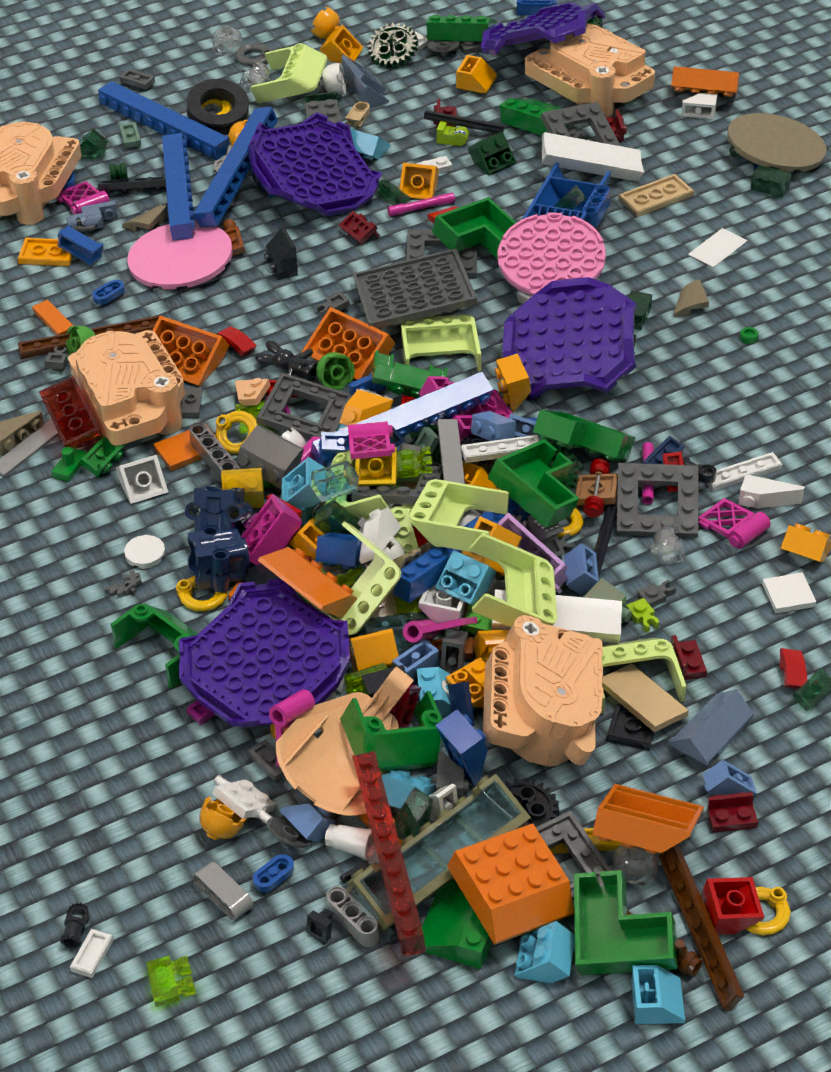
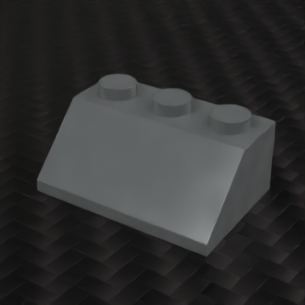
M257 425L240 446L236 463L243 469L262 468L263 480L281 489L282 478L301 463L304 449Z

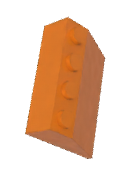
M674 66L671 88L675 92L690 90L694 94H699L700 92H707L708 94L721 93L725 97H733V95H737L739 88V72Z
M330 307L301 353L307 349H312L313 354L310 358L319 361L322 356L330 352L344 354L354 364L355 374L353 378L359 380L373 371L372 364L375 351L378 350V353L389 355L395 342L388 333Z
M159 316L152 330L156 333L183 376V381L199 387L222 362L230 346L220 335L163 316Z
M287 547L261 556L258 559L261 564L320 610L339 618H343L358 599L352 594L354 592L353 589L346 584L341 586L337 583L338 578L330 572L324 573L321 570L323 566L313 559L311 562L305 558L307 554L299 548L294 550Z

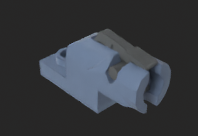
M115 200L81 207L82 213L71 215L66 218L67 226L71 225V228L80 233L104 228L103 221L118 218Z

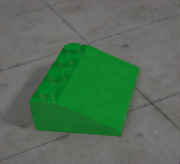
M439 15L429 16L426 22L427 40L482 41L483 31L493 24H497V20L486 16L471 17L464 15L462 17H455L454 15L440 17Z
M509 98L499 105L501 123L541 136L544 132L549 133L540 117L542 112L562 109L561 107L534 99Z
M455 879L437 891L413 945V949L482 969L493 941Z

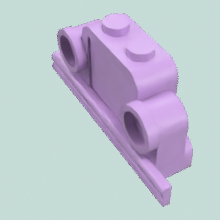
M507 513L497 524L522 537L518 548L539 556L552 565L555 591L560 594L562 592L560 586L568 579L564 572L568 567L512 515Z

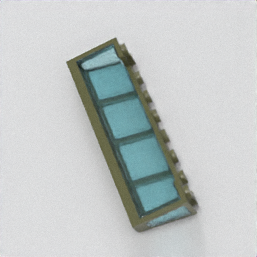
M496 774L491 778H488V776L482 778L476 784L477 786L471 790V796L468 798L463 796L454 803L455 808L450 811L448 809L442 811L436 817L438 820L433 824L427 822L419 829L420 834L417 836H408L401 842L402 847L397 851L395 848H392L383 856L384 860L378 864L375 861L365 871L361 868L351 876L352 879L347 882L348 888L346 890L377 920L378 927L383 932L454 879L447 867L454 851L521 828L531 818Z

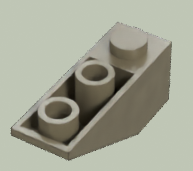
M41 411L0 422L1 456L11 451L32 433L42 428L44 421Z

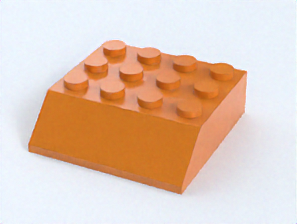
M614 784L598 807L592 835L598 836L602 841L610 842L614 840L621 842V845L634 848L637 846L644 848V851L648 853H663L691 836L704 806Z
M533 823L456 850L447 865L494 945L574 914L570 881Z

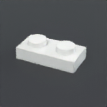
M447 156L416 163L437 166L439 174L453 170V165Z

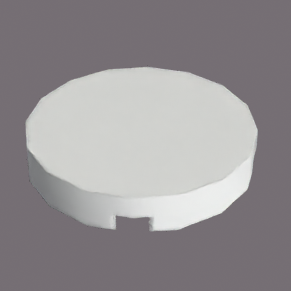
M143 535L131 539L124 549L125 558L129 565L133 567L135 565L141 569L152 568L162 561L163 556H165L164 543L159 538L151 535Z

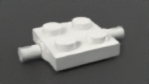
M221 775L215 778L214 783L218 786L214 787L212 794L242 819L256 817L260 818L266 825H269L273 817L268 813L273 812L276 804L269 799L268 795L260 792L248 780L231 783Z

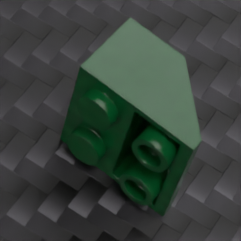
M503 132L481 140L467 148L474 164L488 175L516 163Z

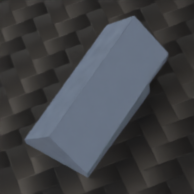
M343 54L342 66L345 74L343 77L360 101L368 103L370 108L387 104L389 100L382 94L386 88L366 68Z
M737 689L717 693L669 742V745L707 766L715 756L719 757L753 718L754 713Z

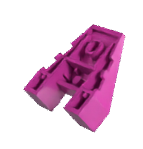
M428 376L419 395L422 397L454 382H450L449 378L443 376ZM493 390L491 400L488 403L474 406L471 410L467 412L462 411L451 418L458 421L460 445L464 437H468L469 434L474 436L471 433L473 414L491 411L509 418L510 414H513L497 390Z

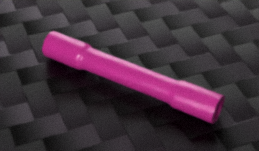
M452 192L429 199L387 207L388 215L392 217L410 211L454 203L455 195Z
M650 442L642 445L643 461L654 451V445ZM643 485L642 503L650 505L654 502L653 485Z

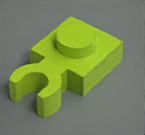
M644 598L626 605V608L632 611V620L636 624L642 622L645 632H649V624L654 625L656 629L659 628V620L654 616L655 611Z

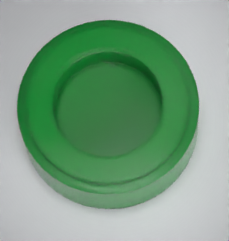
M746 327L740 331V340L743 343L754 344L758 341L759 332L755 328Z

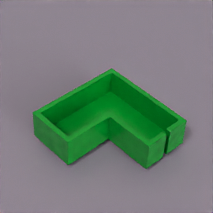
M487 197L437 215L432 233L450 250L456 248L458 252L481 244L498 259V247L503 239V235L517 222Z
M542 409L539 411L533 429L534 433L539 434L538 438L554 441L557 445L563 447L587 448V452L596 455L605 454L604 458L612 461L629 459L636 438L565 412Z
M543 439L496 459L488 479L502 491L509 492L510 499L518 503L524 511L531 514L541 525L548 528L570 517L580 498L561 483L567 477L573 462L559 452L551 468H549L557 449Z
M622 870L600 872L604 886H600L596 872L574 874L575 965L580 975L632 972L633 965H658L665 970L678 969L675 947L676 923L672 912L627 915L626 880Z

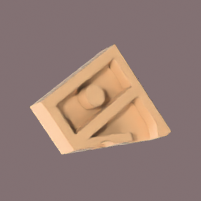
M255 378L253 380L235 381L240 406L258 405L270 387L269 379Z

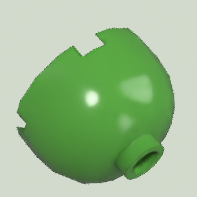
M83 325L68 328L67 334H70L69 340H66V346L69 356L76 353L84 341L94 335L96 336L91 328Z
M330 352L322 356L316 367V375L320 383L335 390L345 388L342 386L350 383L355 374L354 364L350 358L338 352Z

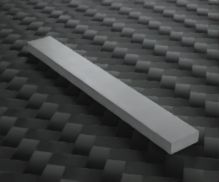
M82 395L45 423L42 428L32 433L0 458V475L6 477L86 415L87 409Z

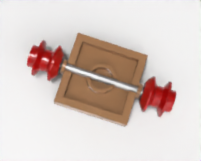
M604 459L593 460L590 465V475H579V482L577 483L576 496L580 498L577 505H584V513L592 518L602 515L604 505L616 504L618 473L609 474L610 465Z

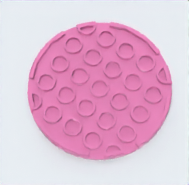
M547 213V215L540 216L536 214L520 220L506 231L498 247V264L503 276L512 286L530 295H534L551 281L590 277L596 280L604 268L606 249L599 232L588 222L576 216H564L562 213Z
M195 222L196 230L193 231V238L172 241L170 225H164L146 233L133 244L128 253V267L130 273L137 281L149 287L159 286L167 290L177 289V287L186 285L188 288L209 281L225 269V265L230 262L233 254L231 240L227 233L219 227H199L198 223Z

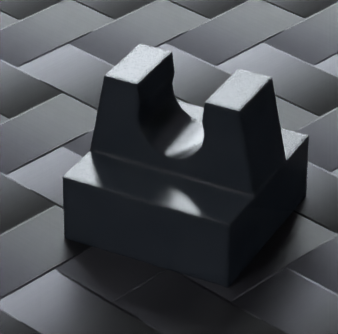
M324 909L317 913L313 910L307 915L306 933L326 943L331 938L332 921L330 919L333 917V912Z

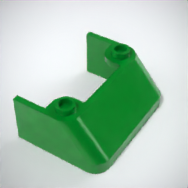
M147 604L134 606L111 623L114 646L117 649L148 626L171 641L178 653L179 639L198 635L197 632L168 611ZM180 653L165 664L170 689L181 683L179 678Z
M426 691L414 709V714L420 727L386 730L382 721L377 717H364L357 698H352L340 720L358 766L363 772L376 774L397 770L427 768L436 765L438 762V752H441V737L435 725L442 721V717L431 691Z

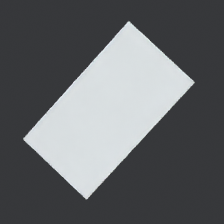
M722 228L688 255L714 267L748 240Z

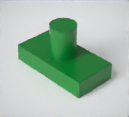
M65 447L61 450L62 458L53 468L51 474L53 478L70 482L82 466L80 461L87 452L72 447Z

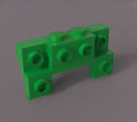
M378 350L374 353L371 382L387 386L388 391L398 395L404 394L417 399L421 397L419 392L428 376L447 377L448 368L443 370L432 367L433 364H430L428 370L397 362L393 365L394 354L388 356L378 353Z

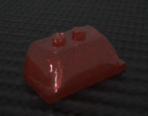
M74 376L39 391L65 447H86L96 444L103 437Z

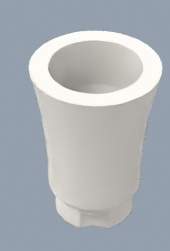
M330 824L326 830V846L353 854L364 860L370 861L377 847L378 832L376 829Z

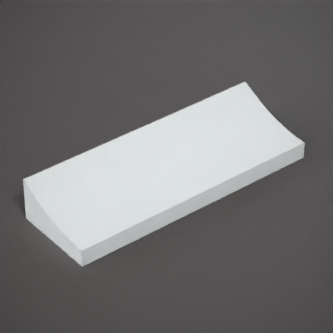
M546 132L542 135V164L554 166L557 162L560 168L605 175L607 171H611L610 177L639 182L644 174L641 150Z
M495 589V597L506 601V590ZM556 595L557 621L551 626L582 633L592 638H599L602 642L619 643L621 637L622 601ZM492 620V630L511 629L509 626Z

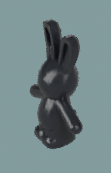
M269 340L266 342V347L275 355L257 354L255 357L256 362L275 365L278 369L287 371V374L294 376L295 373L297 376L303 377L310 382H313L317 377L316 367L318 363L307 360L313 354L312 349H307L295 357L290 350L282 349L275 341Z

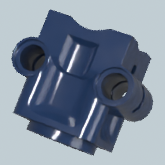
M215 486L194 488V502H190L185 507L186 517L190 520H195L194 532L201 531L204 525L213 524L218 526L220 531L237 529L240 536H242V520L250 518L253 512L251 505L248 502H244L245 488L234 487L229 490H222Z
M207 524L201 528V531L188 533L190 553L187 559V566L189 571L196 577L195 586L197 590L211 588L215 592H226L229 589V583L245 581L246 570L249 569L250 565L249 551L245 538H241L237 529L220 531L218 526Z

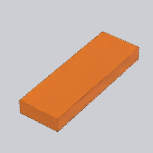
M49 300L32 306L33 312L56 335L66 334L68 328L73 326Z

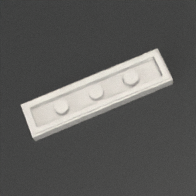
M538 435L466 444L461 445V452L466 463L499 459L540 441Z
M773 452L716 470L715 482L712 484L711 482L710 484L707 483L712 492L743 482L745 474L760 477L781 470L783 464Z

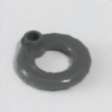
M260 43L246 44L236 51L235 57L242 65L260 66L268 63L265 53L270 52L271 49ZM250 51L262 52L261 57L254 59L245 57V54Z

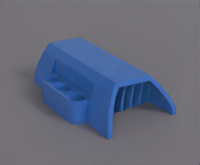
M556 162L522 219L536 214L540 216L547 215V213H562L564 216H576L588 222L594 228L597 227L610 205L608 183L611 171L606 172L600 184L564 179L559 163Z

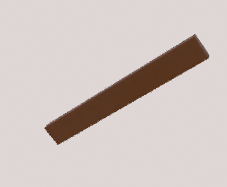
M162 315L91 329L96 335L108 331H121L132 334L147 330L152 331L159 316ZM66 333L19 342L18 347L21 359L45 355L49 352L54 353L55 347H58L59 351L64 350V347L67 348L66 340H69L70 334Z
M679 844L660 853L658 857L723 1010L731 1011L745 996Z

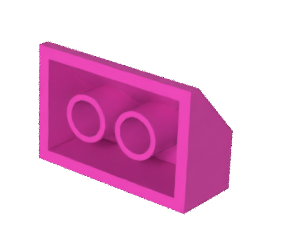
M273 494L241 536V538L246 540L250 562L255 565L261 564L258 561L261 556L286 548L289 540L294 533L298 532L302 524L297 513Z

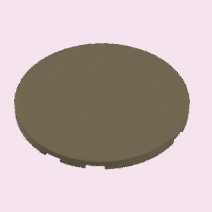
M767 113L745 114L735 118L729 124L727 131L728 142L734 146V150L739 155L765 168H769V166L779 168V171L793 172V170H800L803 172L814 169L824 161L827 151L823 139L814 130L798 121L779 115Z

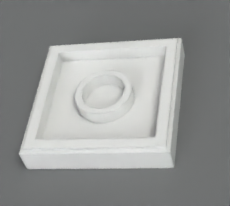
M803 572L763 579L762 585L775 614L816 607V600Z

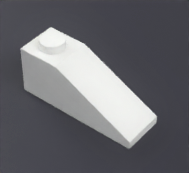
M745 474L740 490L739 505L760 509L802 504L805 487Z
M388 507L372 511L369 514L370 518L364 524L363 535L381 550L387 546L401 528ZM363 542L359 558L361 564L374 559V552Z

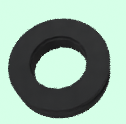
M225 79L205 80L196 84L188 93V118L218 133L228 134L230 128L235 123L248 119L249 99L247 93L241 86ZM211 99H224L229 101L234 108L228 113L218 115L206 112L202 105Z

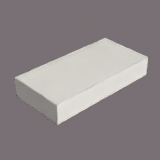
M91 929L70 965L71 972L93 978L114 941L113 935Z

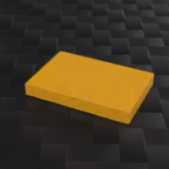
M25 238L17 260L18 264L70 266L74 255L58 247V239Z

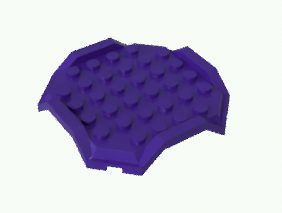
M571 1L543 7L537 14L529 15L526 19L518 22H509L506 26L502 23L493 24L483 31L482 54L491 53V55H497L503 46L542 38L558 43L566 40V35L573 33V37L584 34L588 20L595 18V15L598 19L605 18V15L596 3L581 7Z
M318 112L297 125L270 129L259 122L249 143L248 151L252 170L268 194L282 196L293 203L308 209H314L325 217L355 211L372 199L382 172L370 170L353 144L350 125L340 121L337 124L327 120L328 116Z
M590 277L551 281L505 320L502 348L503 358L514 354L519 355L529 376L531 392L528 397L532 400L548 389L588 386L608 393L617 385V380L623 375L627 376L636 368L634 313L637 309V304L611 285Z
M282 579L268 580L267 584L258 585L255 582L239 583L228 606L198 635L179 639V678L181 683L200 704L231 726L251 727L273 724L269 717L270 708L302 689L309 691L313 695L315 705L323 703L339 687L351 664L348 622L332 620L301 599L294 589Z

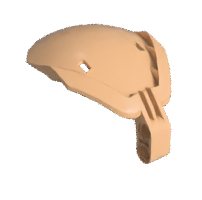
M396 666L372 698L367 694L354 692L314 705L310 711L296 719L276 741L278 763L294 789L297 788L307 798L312 800L315 806L328 812L346 816L366 814L377 800L382 775L390 772L368 774L367 776L362 775L363 771L358 766L340 718L352 698H357L364 717L374 716L379 718L386 730L399 729L398 721L389 712L414 680ZM320 728L323 733L319 738H316L314 733Z

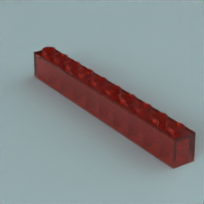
M375 751L352 756L402 957L426 952L422 926Z

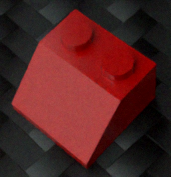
M753 877L708 878L700 895L718 935L736 934L764 919Z

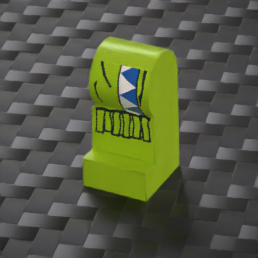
M440 121L437 127V144L463 146L467 142L469 130L466 127L447 126V122Z

